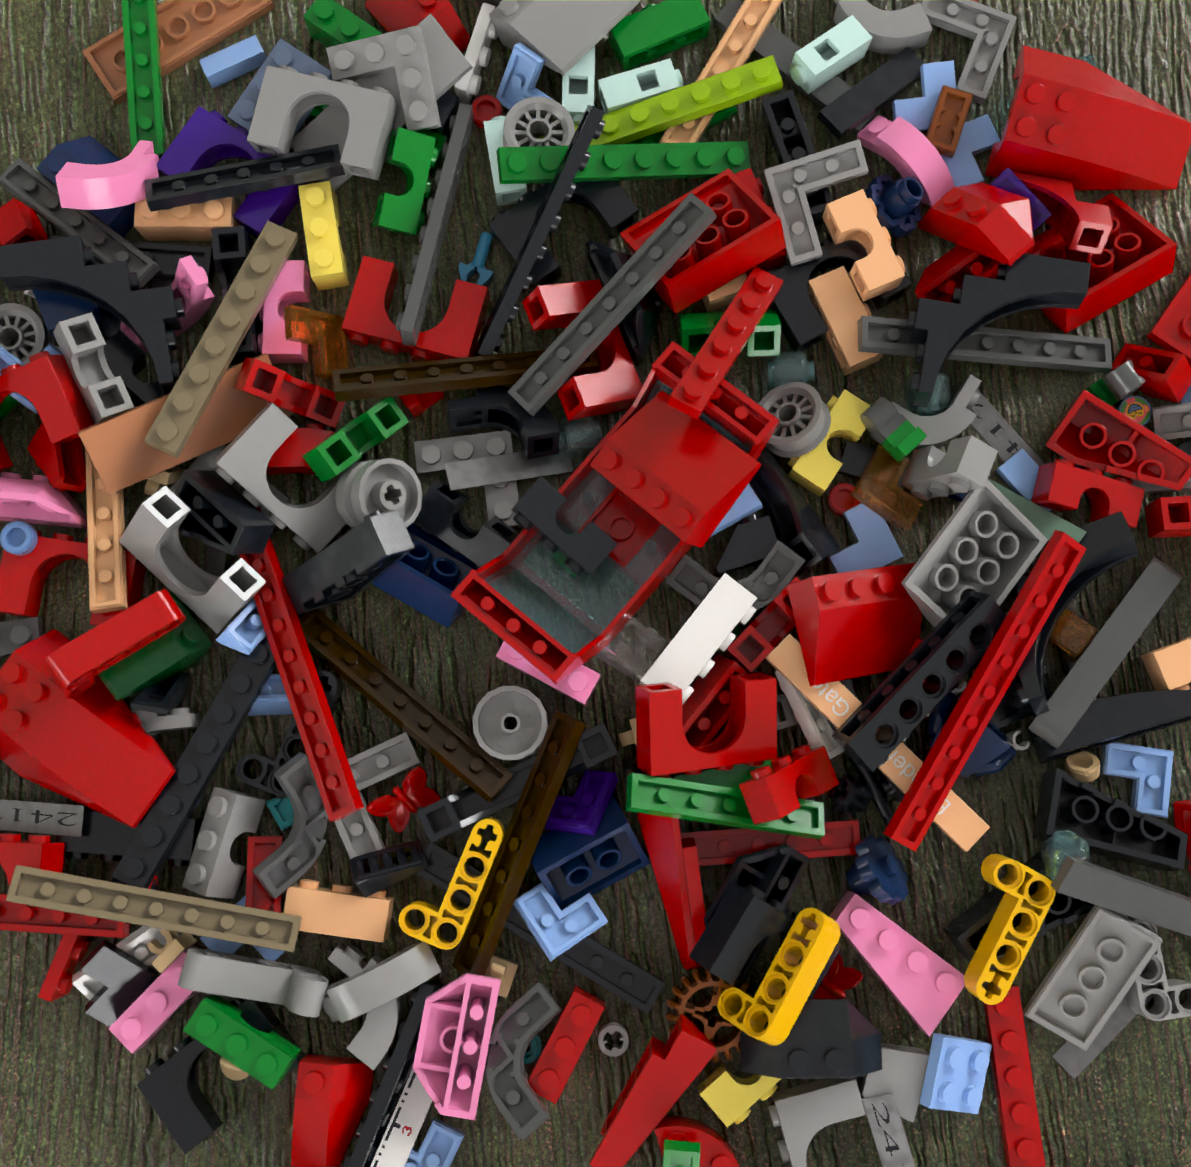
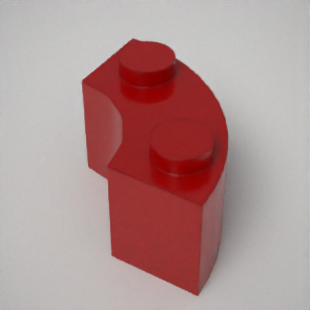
M316 423L307 424L306 428H297L271 456L267 465L266 475H316L302 456L335 433V431L325 430V425Z
M664 1116L654 1128L662 1157L664 1140L699 1142V1167H740L727 1141L717 1131L703 1122L683 1116Z

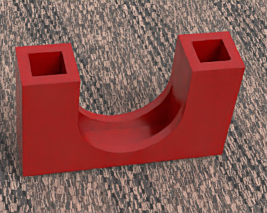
M363 256L342 324V329L351 343L367 347L368 343L380 346L382 351L395 355L399 351L411 354L413 359L421 362L430 361V359L444 360L474 357L475 347L490 301L488 287L456 279L448 310L442 321L434 328L420 332L416 347L405 345L402 342L400 331L396 330V326L389 318L390 303L399 276L395 264Z
M600 279L537 286L522 301L533 331L567 328L603 287ZM618 325L594 350L599 364V372L573 376L557 390L568 421L628 410L640 392L642 383Z
M43 351L28 358L30 363L23 366L15 364L0 370V405L7 396L14 392L26 397L35 406L52 444L70 442L79 438L78 431L95 425L63 355H50L48 351ZM0 437V472L14 465Z
M36 531L38 542L35 549L29 554L18 556L3 550L0 565V613L29 618L38 617L43 589L48 575L55 567L68 560L83 559L88 563V538L85 539V543L74 542V537L70 535L53 533V538L41 537L42 532ZM126 549L127 605L129 608L140 601L146 567ZM124 610L92 613L90 625L98 626Z
M762 672L730 675V715L727 725L716 739L699 746L690 745L683 731L681 688L668 682L635 686L637 768L648 775L670 778L672 773L679 772L687 775H697L702 773V769L731 770L733 765L743 763L748 766H760L764 764V760L777 758V678Z

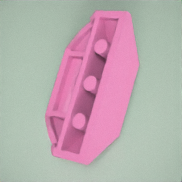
M1 472L0 521H22L27 524L87 529V515L68 491H60L52 487L48 482L47 476L33 475V480L22 479V475Z
M465 973L425 999L413 1070L435 1103V1107L440 1115L475 1120L501 979Z

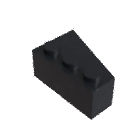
M184 470L174 492L191 509L179 526L178 531L182 532L181 535L202 540L204 544L231 555L263 553L275 525L215 470Z

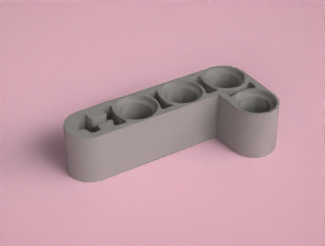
M1122 914L1158 935L1155 924ZM1159 947L1148 962L1146 971L1139 975L1127 992L1128 1004L1135 1013L1153 1021L1191 1016V983L1181 979H1167L1161 947ZM1186 989L1187 1000L1180 1005L1179 994L1182 990ZM1152 994L1154 1004L1150 1009L1146 1010L1145 999Z
M188 948L178 986L196 992L284 1005L292 1013L306 1017H319L329 981L319 971L301 965L200 948Z

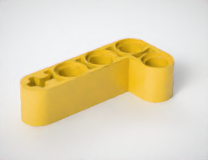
M490 817L482 819L475 824L440 908L420 900L414 901L403 908L398 921L404 933L444 950L452 949L460 943L466 933L505 836V828L499 820ZM492 825L494 827L493 833L497 835V839L492 838L486 845L485 850L492 851L489 856L483 850L473 849L472 847L473 845L477 847L482 845L484 834L480 833V830ZM470 857H478L483 861L484 871L481 875H472L467 870L466 865ZM461 889L468 892L471 898L468 907L462 908L455 904L453 895L456 890ZM418 909L424 914L425 923L423 926L416 927L410 923L408 918L410 910ZM441 924H453L457 929V937L454 940L444 939L440 934Z
M1001 854L987 856L981 865V874L984 880L1004 891L1005 894L964 975L966 989L982 1002L989 1005L998 1004L1007 995L1056 894L1055 890L1050 886L1052 881L1049 878ZM1006 864L1007 874L1003 879L999 880L998 870L1002 865ZM1036 881L1037 891L1032 896H1029V886ZM1018 913H1021V923L1013 928V918ZM1006 945L1005 955L997 959V950L1001 946ZM993 965L994 967H996V971L990 969V966ZM984 981L989 982L987 987L982 986Z
M811 907L802 910L796 917L755 996L735 987L728 988L719 997V1014L749 1036L772 1046L783 1043L788 1037L839 940V924L818 909ZM803 956L802 962L798 965L800 958ZM786 988L785 993L781 998L782 992ZM768 1021V1025H767L766 1029L764 1030L765 1024H766V1022Z

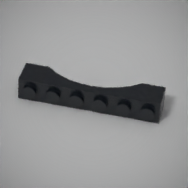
M701 414L699 418L747 454L749 453V449ZM765 446L757 459L762 465L749 484L754 488L772 519L778 540L805 559V562L797 571L798 575L801 576L837 551L840 546Z
M604 722L582 732L564 780L618 754ZM537 755L507 769L513 774L512 780L490 803L471 787H468L416 811L430 843L517 803Z

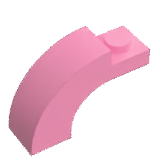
M878 115L856 134L857 140L860 139L863 147L888 160L898 170L903 179L906 177L916 179L924 191L921 202L930 207L955 187L950 171L939 152L916 127L905 119L898 116L892 122Z

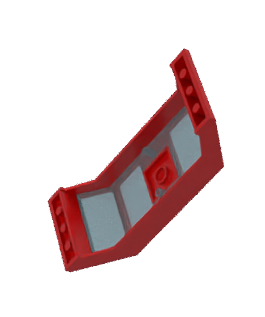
M674 341L651 365L652 369L633 405L558 489V492L566 498L556 512V523L561 531L569 535H577L588 523L593 522L617 543L616 547L597 569L589 576H585L583 573L577 576L564 564L567 559L558 551L553 554L538 541L541 536L532 528L529 531L523 529L501 555L477 570L472 569L450 594L453 599L555 684L607 647L693 546L681 540L590 466L608 438L661 390L671 395L695 358ZM725 379L699 417L755 460L758 459L779 424L778 418Z

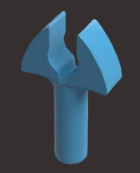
M482 232L473 261L468 265L459 263L462 281L469 282L470 276L474 275L476 271H478L480 277L477 281L478 285L486 287L494 278L493 271L486 270L485 268L493 240L492 234Z

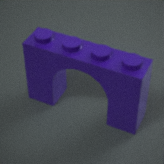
M199 106L157 163V169L163 177L211 168L218 162L229 158H241L249 161L270 157L271 155L255 151L247 141L249 133L247 130L240 126L235 129L227 124L228 121L217 111L212 110L208 112ZM309 182L301 183L299 185L309 184ZM289 185L267 191L249 193L233 217L239 226L244 225L250 235L258 238L267 221L279 226L283 224L300 200L299 185Z

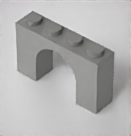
M267 65L247 141L255 151L271 156L289 153L296 125L303 114L319 105H335L347 111L349 115V130L340 163L348 174L379 181L398 110L392 94L388 90L373 86L371 89L363 88L347 79H342L340 82L329 80L325 75L317 72H310L307 75L298 73L296 69L286 65H280L279 68Z
M269 402L214 460L220 466L216 472L230 485L237 481L246 490L242 495L256 508L261 503L268 508L271 513L267 517L281 530L288 526L294 531L296 535L292 539L306 552L312 547L319 553L346 525L337 510L335 501L336 485L343 471L316 499L308 503L289 504L277 499L272 494L267 483V465L273 453L298 426L278 407Z
M165 485L141 504L119 539V542L216 634H219L241 613L267 581L242 558L221 576L209 574L199 568L183 550L178 536L179 526L191 509Z
M825 1078L777 1091L771 1095L773 1105L768 1106L773 1127H780L783 1140L777 1141L782 1162H789L790 1167H807V1149L810 1141L819 1130L834 1123L866 1115L855 1078Z

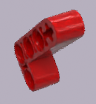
M166 589L159 590L53 651L45 659L46 669L66 699L74 698L94 684V676L172 631L185 621L186 616Z

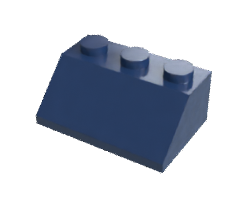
M86 136L57 144L36 169L57 186L55 176L67 162L96 165L113 163L121 159L92 136ZM135 203L109 209L88 210L123 238L134 227Z
M412 523L406 529L415 548L371 584L449 628L464 609L450 594L472 569L477 570V568L473 565V561L463 554L453 552L446 546L444 541L424 532L420 527Z
M614 796L609 801L595 836L551 830L540 837L531 859L537 875L561 911L586 894L590 893L592 896L650 864Z

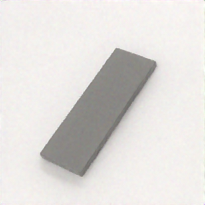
M430 13L418 25L423 31L436 100H438L473 67ZM395 70L362 77L355 81V83L363 88L371 89L373 86L388 90L398 106L393 129L397 127L405 129L407 127ZM329 105L292 139L291 147L296 152L338 144L342 156L349 130L348 112L338 106ZM344 169L345 175L336 176L331 179H321L318 182L330 181L335 191L352 174H348Z

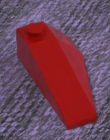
M1086 390L1078 393L1044 445L1076 465L1098 469L1179 491L1191 477L1190 455Z
M308 1053L299 1061L294 1099L290 1167H340L346 1150L369 1103L373 1089L375 1069L372 1070L357 1058Z

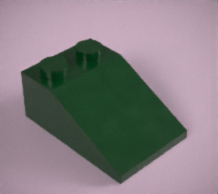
M173 592L169 594L186 616L185 621L172 631L98 674L117 701L196 665L213 644Z

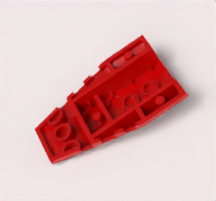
M1025 45L1021 47L1012 78L1018 80L1001 141L993 144L984 176L997 178L1009 167L1012 172L1071 181L1074 191L1176 190L1191 144L1190 121L1086 61Z
M53 629L14 650L0 669V759L19 776L123 824L136 828L176 772L171 762L154 738L141 726L142 721L138 715L129 709L123 699L117 701L98 675L94 676L95 682L88 690L74 698L66 699L48 673L45 665V659L48 655L71 641L59 630Z

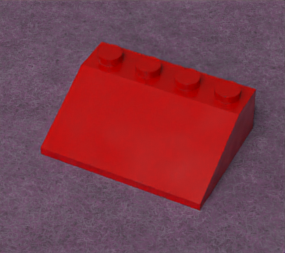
M729 168L690 191L711 208L717 218L653 286L675 314L786 248L781 218ZM690 192L620 233L621 239L632 255Z
M1113 193L1093 203L1109 207L1113 224L1101 255L1068 249L1063 237L1052 227L1034 237L1036 246L1030 254L1091 263L1088 292L1078 309L1040 308L1043 314L1065 334L1173 272L1177 243Z
M661 390L608 438L590 466L685 543L702 548L762 464L701 418L696 420L668 405L670 395Z
M916 563L813 576L787 586L810 686L894 671L909 655L916 638H920L922 612L901 582Z

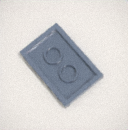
M280 38L227 117L230 121L249 132L267 65L279 68L280 65H286L296 69L298 73L307 75L310 72H317L325 75L329 80H333L331 71ZM314 107L309 109L299 119L295 128L293 138L295 137L303 123L306 121Z

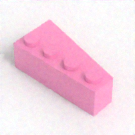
M848 890L829 917L839 924L841 934L885 985L918 1028L930 1037L964 988V974L856 893Z

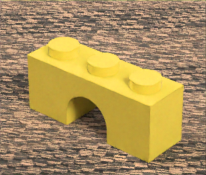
M324 181L299 185L298 190L310 275L319 291L350 286L346 255L341 245L338 229L341 226L338 200L331 182Z
M845 389L839 398L833 395L827 403L831 415V423L826 437L809 453L790 459L788 465L792 467V470L788 477L821 497L843 464L830 455L827 449V440L833 437H842L856 443L866 429L860 415L871 405Z
M721 1064L697 1088L700 1096L728 1128L733 1122L737 1125L744 1121L751 1113L750 1107L756 1101L768 1099L776 1091V1083L781 1079L758 1074L741 1078L733 1075L724 1064Z

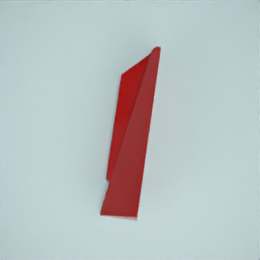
M637 813L682 967L686 970L703 968L689 957L706 928L703 920L705 908L694 838L681 839L678 818Z
M680 1014L666 1043L654 1037L650 1039L604 1121L600 1132L603 1138L590 1159V1166L624 1167L715 1055V1045L686 1016Z

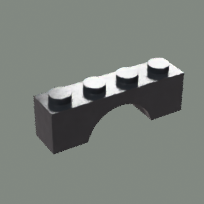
M244 225L211 229L213 260L218 271L223 299L254 246L253 239ZM259 312L230 365L244 362L245 357L254 358L262 354L258 350V334L260 333Z

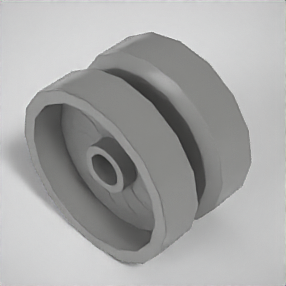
M393 458L353 463L343 471L337 482L335 492L337 510L344 522L351 528L358 526L364 521L363 518L366 515L377 510H383L384 513L398 510L407 528L417 518L421 510L423 498L421 483L414 470L405 462Z
M516 685L500 686L488 692L478 702L473 715V733L479 746L490 756L505 761L523 760L535 754L541 747L549 727L548 714L540 699L530 690ZM508 717L517 720V726L512 730L505 728L507 725L505 719Z

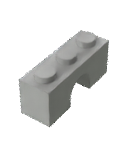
M92 312L58 322L53 334L94 424L133 409L134 405L121 376L115 377L107 364L104 354L106 343Z
M972 435L951 440L946 453L933 445L914 450L901 485L911 490L912 496L921 500H929L940 496L947 497L950 494L967 493L970 490L984 488L998 451Z
M220 787L213 788L182 885L183 888L204 897L235 900L245 866L231 861L230 848L235 838L241 833H256L266 800L241 791Z

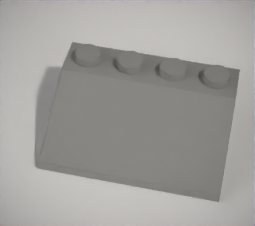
M502 0L489 16L502 45L513 50L514 45L521 42L546 59L544 66L564 75L641 0Z
M987 479L984 488L969 491L901 584L926 620L936 627L970 590L991 595L1000 606L1048 539Z

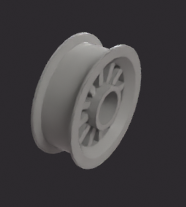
M529 97L516 103L506 115L503 129V147L569 146L575 133L572 117L560 103L550 98ZM540 133L543 134L545 138L536 139L532 136V134Z
M17 303L0 305L1 347L27 364L30 363L28 359L30 356L42 352L49 343L55 346V341L48 331L44 319L38 316L32 309ZM19 336L18 342L10 346L12 340Z
M803 382L784 383L769 391L759 402L761 407L779 419L778 426L766 444V447L777 456L793 458L809 453L824 440L829 431L831 423L830 411L821 400L817 390L809 384Z

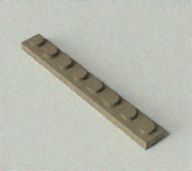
M266 222L144 439L146 445L173 457H179L298 242L297 233L273 222Z
M16 865L6 897L8 902L293 953L302 917L21 865Z

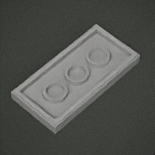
M1094 905L1024 1007V1016L1087 1051L1162 944L1161 937L1116 911Z

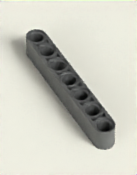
M1154 557L1047 701L1049 711L1037 715L1028 729L1058 749L1184 575Z

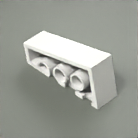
M724 573L643 676L639 685L668 682L682 689L683 705L695 690L690 686L695 677L699 675L701 678H704L714 666L715 662L710 659L718 648L724 652L735 639L736 635L731 631L738 622L745 625L757 609L752 605L757 597Z

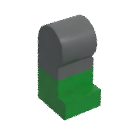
M1129 360L1085 390L1113 406L1140 388L1146 380L1135 372L1133 362Z
M879 397L860 415L864 426L898 464L927 437L919 427L915 428L884 397Z

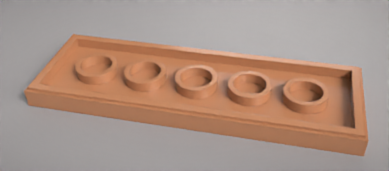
M165 0L158 4L157 17L161 78L275 9L271 0ZM122 26L82 51L117 105L128 99Z
M266 353L254 357L272 365ZM243 362L226 370L178 458L148 446L144 441L170 393L78 431L77 433L109 495L233 441L268 404L266 401L234 389ZM278 407L287 417L293 415L292 412Z

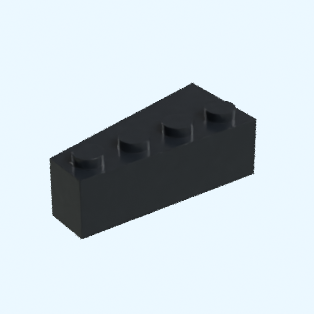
M377 510L369 513L358 526L349 530L348 533L282 578L297 615L353 599L415 548L398 510L384 513L383 510Z
M1059 768L1043 773L1033 839L1165 872L1184 869L1188 834L1148 814L1138 812L1129 807V804L1097 791L1096 787L1068 776V773Z
M1046 846L1023 865L1046 876L1053 882L1061 868L1055 866V864L1062 865L1067 855L1064 851ZM1036 881L1029 886V896H1032L1037 891ZM997 887L943 929L962 956L969 961L972 960L1005 894L1004 891ZM1056 892L1054 900L1034 939L1046 935L1048 930L1061 924L1067 925L1078 920L1079 916L1090 912L1094 904ZM1018 913L1013 918V928L1021 923V913ZM1006 945L1001 946L997 950L996 957L1005 954Z

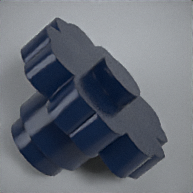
M884 174L883 176L878 175L868 183V188L864 192L867 198H871L875 203L877 209L876 217L881 227H886L888 232L890 231L896 238L905 237L916 229V223L921 220L919 204L924 196L923 188L916 179L906 177L905 179L893 181L888 174Z
M873 835L860 840L855 845L858 857L855 858V864L846 873L850 889L858 896L863 894L866 896L872 895L882 904L889 902L891 905L905 900V897L909 894L905 884L908 881V875L903 862L896 857L893 846L883 837L876 839Z

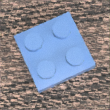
M933 1033L919 1104L931 1109L978 1114L992 1044L982 1040Z

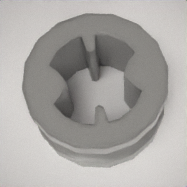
M609 1022L600 1029L598 1045L605 1055L617 1057L626 1051L629 1045V1037L626 1028L622 1024ZM616 1031L620 1032L622 1035L619 1036V1040L623 1041L620 1046L613 1044L611 1048L605 1044L607 1043V1038H604L605 1034L608 1032L613 1035Z

